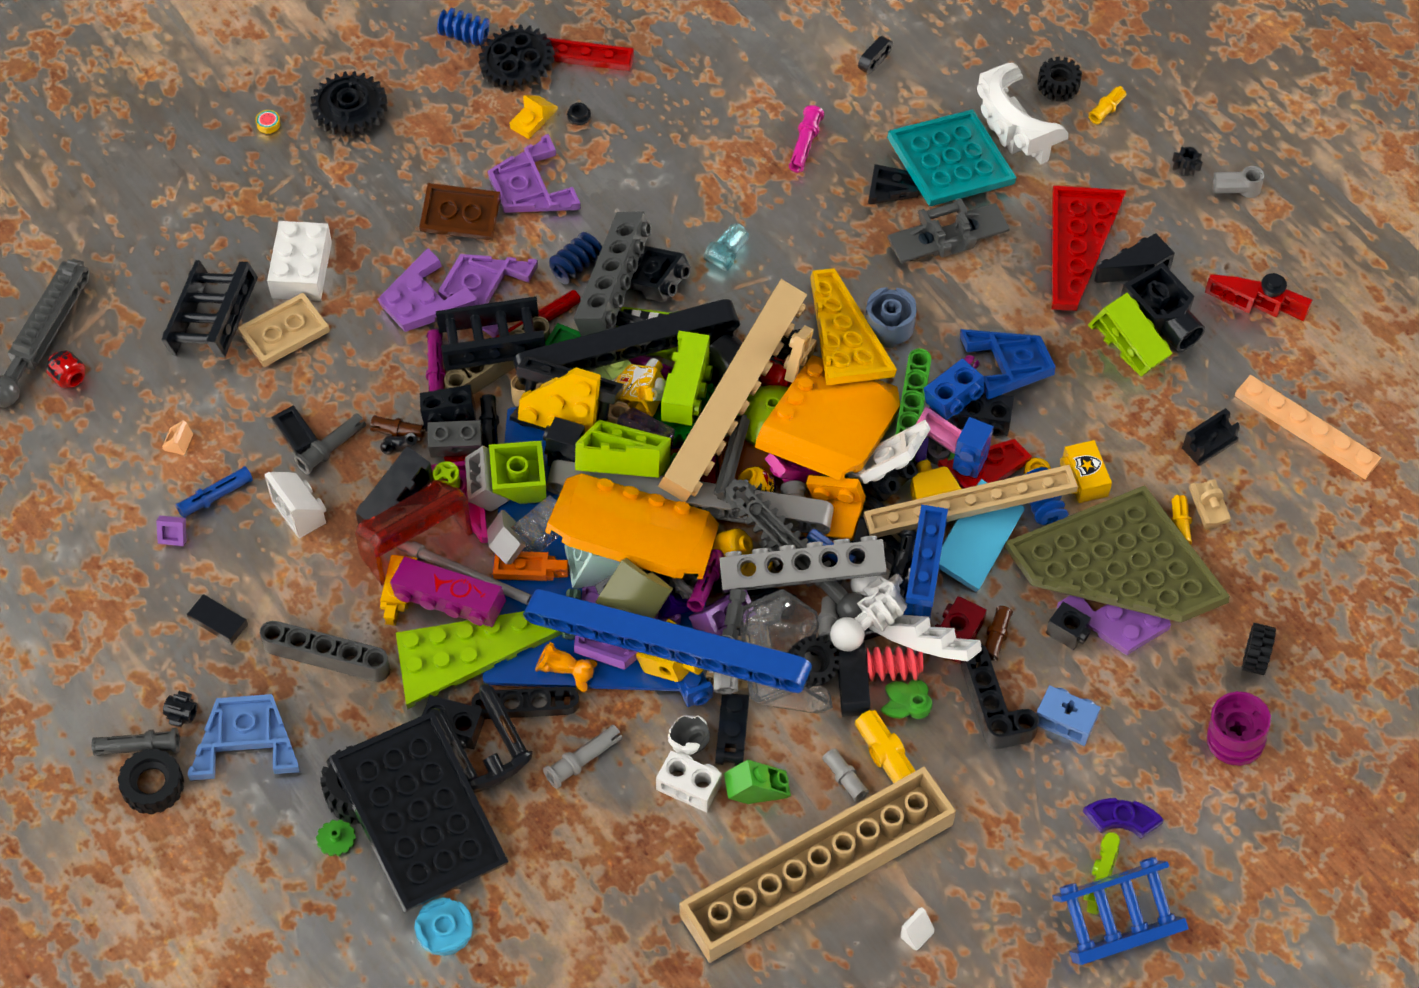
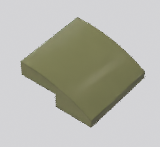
M625 558L620 562L595 603L655 618L673 588L653 572L646 574L629 559Z

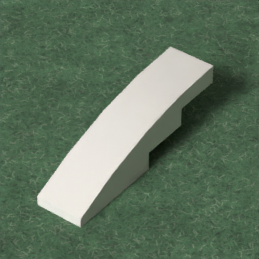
M898 616L894 623L884 628L883 632L873 625L869 627L870 630L893 642L942 658L969 661L982 651L980 640L957 639L954 628L931 627L928 616Z

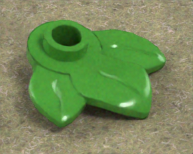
M913 679L909 684L895 681L885 685V691L891 700L881 708L883 714L898 719L909 715L915 719H922L929 715L933 704L932 699L928 696V686L919 679L914 681Z

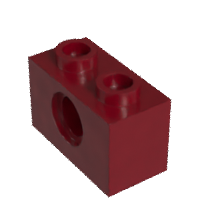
M958 596L953 604L948 603L942 615L945 619L941 625L936 624L935 627H959L962 630H955L957 639L975 640L985 623L987 609ZM951 659L959 664L962 662V660Z

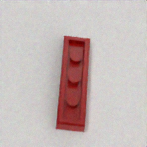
M547 38L551 40L554 48L555 62L630 71L634 48Z

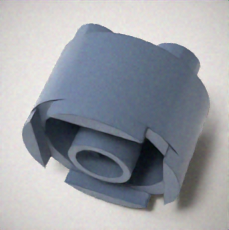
M884 287L870 295L866 306L865 318L884 347L893 348L907 341L912 336L917 314L916 301L909 292L901 288L888 290V287Z

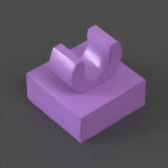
M159 515L156 520L158 544L184 546L187 542L186 518Z

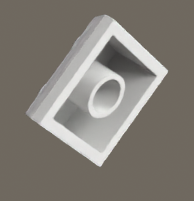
M268 472L264 474L272 503L299 539L326 524L324 512L327 510L320 498L315 499L313 497L312 488L306 480L301 481L296 473Z

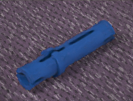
M244 466L203 490L199 488L195 491L196 494L176 503L175 506L181 517L186 518L203 507L205 509L209 508L212 502L252 482V475L247 467Z

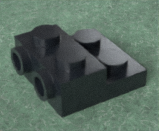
M645 246L644 253L639 258L637 270L632 276L629 289L642 291L646 299L665 302L669 296L673 297L676 294L677 285L680 281L687 279L690 275L691 267L685 254Z

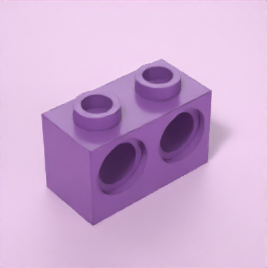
M744 590L747 595L745 603H742L744 610L741 623L757 615L747 590ZM730 593L704 607L702 611L688 616L694 629L722 635L723 628H726L724 622L728 603H731L729 601Z

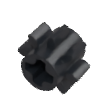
M1181 147L1180 153L1174 152L1172 169L1177 170L1181 176H1194L1195 170H1201L1203 164L1201 161L1202 153H1198L1194 147Z
M179 691L178 694L167 697L163 706V715L167 716L166 719H169V724L182 727L183 723H191L194 720L198 705L196 702H193L194 699H191L192 694Z

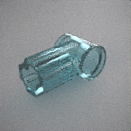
M738 223L735 225L731 224L717 242L712 241L708 245L704 253V260L724 271H728L735 261L737 252L749 239V233L742 225Z

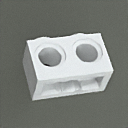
M670 751L656 777L657 791L705 812L710 808L722 784V773L716 767L710 764L703 765L694 761L688 754H678ZM674 771H681L684 774L681 776H673L671 773ZM699 782H706L709 784V786L701 788L698 787L696 784Z

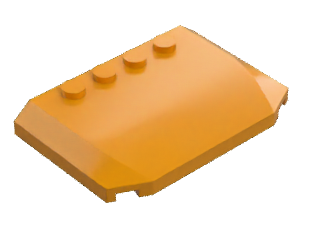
M812 355L763 423L756 439L755 448L832 478L842 480L845 478L846 473L851 471L857 473L864 468L898 415L900 409L898 387L878 379L826 386L823 359Z
M581 473L566 479L548 520L545 532L550 535L553 530L563 537L562 543L569 547L619 562L627 558L639 568L665 576L683 578L684 573L698 574L697 579H703L719 523L709 511L690 506L686 502L672 501L659 494H649L639 491L633 486H623L613 483L606 478L599 479Z

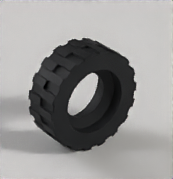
M154 748L153 750L144 749L139 753L136 752L131 758H127L125 764L119 770L118 786L125 802L129 804L130 808L136 809L142 814L161 813L165 809L171 808L176 800H179L180 794L184 789V777L176 759L166 751ZM157 769L165 776L163 787L151 794L140 791L137 786L139 776L146 770Z

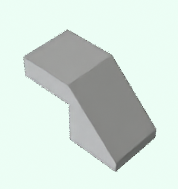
M501 510L487 529L488 545L505 564H512L526 546V543L517 535L521 526L505 510Z

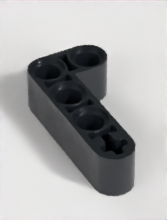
M981 644L982 651L969 661L962 660L961 669L987 745L994 749L1029 743L1035 738L1039 717L1030 709L1008 712L988 650ZM983 681L986 682L988 685L982 686L979 685L977 682ZM991 705L994 706L996 709L990 710L987 709L985 706ZM1019 724H1027L1031 728L1025 729L1022 728ZM999 729L1003 731L1004 734H996L995 732H993V730Z

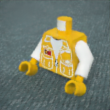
M651 358L646 366L630 364L618 377L612 380L624 384L623 393L618 400L627 403L630 406L631 413L653 417L660 401H662L666 381L660 372L663 365L659 360Z

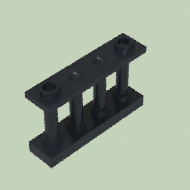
M195 260L161 339L172 355H177L181 343L208 344L216 357H226L258 279L249 262L239 261L233 274L208 273L201 261ZM207 283L230 284L225 294L203 293ZM198 303L221 304L217 314L194 313ZM190 323L213 324L208 334L186 333Z
M537 297L436 311L439 333L447 332L448 344L441 345L445 371L513 361V358L521 352L546 346L544 331H535L532 320L534 317H539ZM523 321L525 333L509 335L507 323ZM497 325L499 337L484 339L482 327ZM472 328L474 341L459 343L457 330Z
M526 355L517 366L516 376L526 380L525 392L529 390H536L537 382L545 383L556 377L560 378L572 369ZM601 378L597 421L608 420L610 404L614 405L622 395L624 384ZM519 406L510 415V421L517 422L521 426H530L545 431L544 427L518 420Z

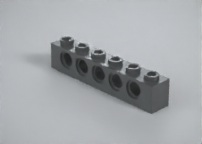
M644 212L616 213L573 318L581 336L612 329L616 324L617 314L623 306L626 291L630 288L632 276L637 270L639 258L644 253L646 240L651 235V224L647 221Z

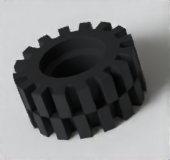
M1056 57L1055 61L1049 58L1048 63L1046 61L1043 62L1039 70L1037 82L1039 91L1042 90L1041 94L1043 96L1048 94V99L1050 100L1052 97H1056L1055 101H1060V98H1063V101H1067L1068 96L1072 99L1075 94L1077 95L1080 88L1082 70H1080L1078 64L1075 65V61L1067 62L1068 58L1066 57L1063 60H1060V57ZM1060 76L1068 81L1059 82L1052 79V77Z
M1253 623L1244 652L1242 670L1265 675L1275 641V627Z
M816 635L806 636L795 643L788 651L790 654L803 658L807 652H814L821 660L820 670L810 671L805 688L813 686L816 688L825 684L836 675L835 671L839 669V665L836 662L840 661L839 656H834L837 649L836 647L833 649L829 647L832 644L830 640L823 642L825 637L819 636L816 638Z

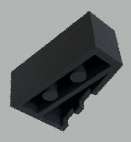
M407 446L367 498L358 506L355 512L358 526L382 543L435 492L431 463Z

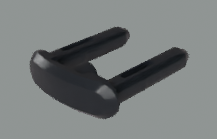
M487 683L480 685L479 697L506 745L512 760L503 765L497 753L485 758L483 763L488 771L485 775L477 776L446 715L437 708L430 711L434 712L449 744L454 745L465 766V769L462 768L474 792L486 790L503 783L514 776L532 759V750L529 751L525 748L496 691ZM500 718L506 725L512 739L514 740V743H512L511 739L509 738L503 724L500 721Z

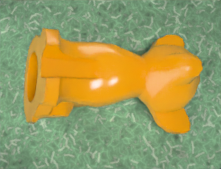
M549 642L541 653L535 671L573 674L577 688L581 692H586L588 689L587 681L593 677L597 662L592 659L576 660L569 653L555 648L554 643Z

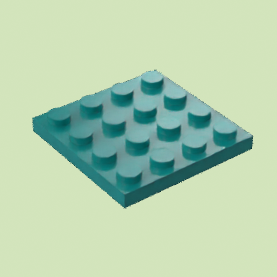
M973 109L888 131V140L929 207L1015 184L1017 177Z

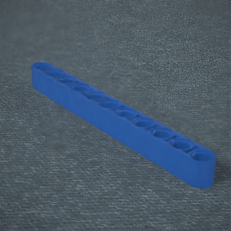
M540 589L533 592L523 613L527 621L538 626L793 693H801L812 669V664L801 656Z

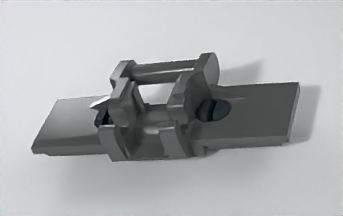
M959 198L955 199L954 203L927 211L925 209L918 210V217L922 225L890 234L887 238L900 263H905L931 254L934 256L940 255L943 258L970 250L975 247L976 241L1008 232L1010 228L996 203L968 211L962 199ZM954 212L958 213L955 223L941 227L938 220H931Z

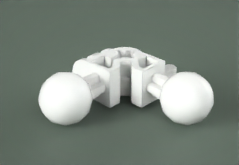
M899 574L893 575L888 580L883 578L882 575L851 579L850 586L852 592L864 596L857 603L862 613L855 618H840L832 625L830 637L837 649L853 651L859 648L864 641V631L871 625L883 632L884 628L894 623L898 616L904 615L903 612L907 608V603H905L900 594L899 585L903 580Z

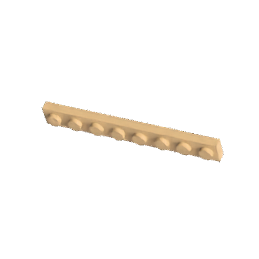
M1069 464L864 511V519L869 535L877 536L878 538L900 533L903 530L917 529L921 504L947 508L946 522L1074 493L1077 492L1078 486Z

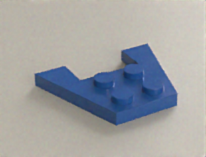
M960 330V339L966 352L992 350L1002 374L983 376L984 392L987 399L1055 375L1056 366L1041 336Z

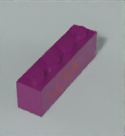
M405 556L390 581L394 595L400 601L406 603L409 601L414 602L428 610L436 609L445 612L453 618L461 617L478 626L486 625L493 627L506 602L502 586Z

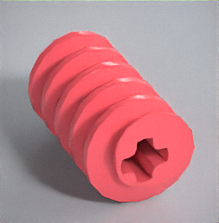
M866 647L867 671L870 681L874 680L875 674H879L881 681H884L887 673L890 674L892 681L896 680L898 673L901 674L903 681H906L909 673L912 674L914 681H917L919 673H923V652L916 651V654H914L913 649L907 647L905 654H903L901 647H896L894 654H892L890 647H885L882 655L879 647H874L871 655L868 647Z

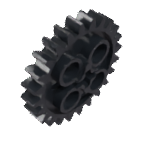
M522 24L516 30L510 25V29L507 32L501 28L502 34L493 33V40L486 39L488 46H481L483 53H479L480 61L478 62L482 75L486 77L487 83H493L494 88L501 85L502 91H505L507 87H510L511 92H514L516 87L523 91L525 85L533 88L532 82L535 81L540 84V77L547 78V71L553 69L551 63H555V52L551 40L547 39L546 33L541 34L539 28L533 31L531 25L526 30H523Z

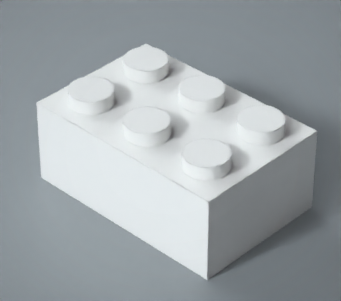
M279 221L267 278L272 299L290 300L304 293L309 301H321L332 244L327 223Z

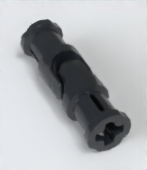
M911 530L900 532L902 537L899 550L895 552L894 564L888 577L890 579L895 574L900 575L903 580L899 585L900 594L904 600L908 588L917 532Z

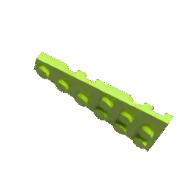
M524 611L499 615L493 627L486 625L478 626L468 620L396 632L407 710L416 706L417 702L430 695L437 696L439 691L452 685L457 686L494 668L495 664L505 659H513L517 657V653L530 647L535 648L562 635V632L530 623L524 618Z

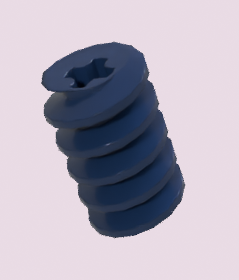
M587 232L580 233L577 238L571 240L556 255L550 257L549 266L552 273L559 282L567 285L570 281L569 278H576V273L580 274L583 272V267L588 268L590 266V261H597L602 245L591 234Z

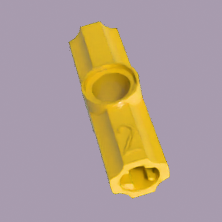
M876 710L866 711L855 720V726L868 744L869 753L874 763L879 768L883 767L893 784L915 772L914 767L905 755V749L901 740L895 733H890Z

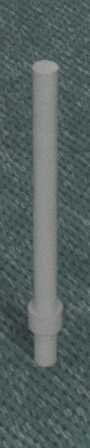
M394 536L391 541V546L407 552V555L410 557H415L418 560L423 559L441 568L502 586L505 596L528 605L532 595L429 551L418 542L413 541L411 543L397 536Z

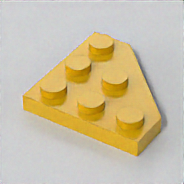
M574 368L560 378L556 377L543 383L536 390H529L523 393L519 399L518 420L546 428L547 425L551 426L555 417L585 425L586 433L596 423L601 375L580 368Z

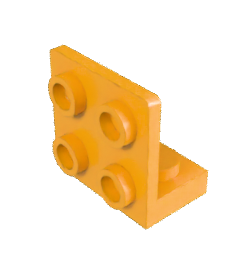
M808 475L806 485L812 499L828 501L834 506L830 532L825 534V536L837 539H850V541L854 540L866 498L859 479L844 478L838 480L827 476Z

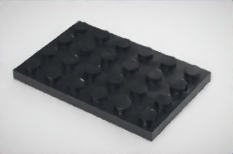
M433 711L330 756L329 760L404 913L507 865L509 862Z

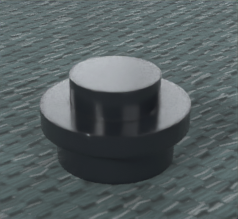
M574 103L567 111V119L574 125H584L591 118L590 109L583 103Z
M1270 273L1263 277L1261 287L1265 295L1278 297L1285 292L1287 282L1283 276Z

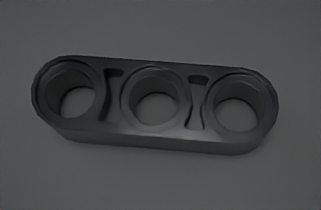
M865 642L853 651L837 649L836 652L840 658L837 665H839L838 680L842 717L861 716V714L870 710Z

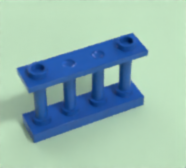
M921 504L905 601L907 608L904 611V615L928 616L929 619L931 618L948 513L947 508Z
M1157 857L1147 858L1140 861L1141 866L1078 887L1076 883L1068 884L1059 888L1060 893L1052 895L1053 901L1067 902L1079 941L1077 944L1078 949L1069 951L1072 963L1083 965L1189 929L1186 918L1175 916L1174 913H1171L1158 871L1170 867L1168 861L1157 860ZM1147 875L1159 913V917H1157L1158 922L1150 925L1143 920L1131 881ZM1117 884L1121 885L1133 924L1130 926L1131 931L1121 934V931H1117L1105 892V888ZM1092 892L1094 893L1106 932L1104 935L1105 940L1094 943V940H1090L1077 898Z

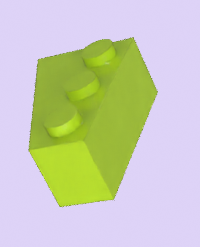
M679 331L677 336L678 352H673L672 361H675L672 372L668 373L661 401V421L692 426L695 415L699 416L701 412L702 400L700 399L706 397V381H711L713 366L709 365V335Z

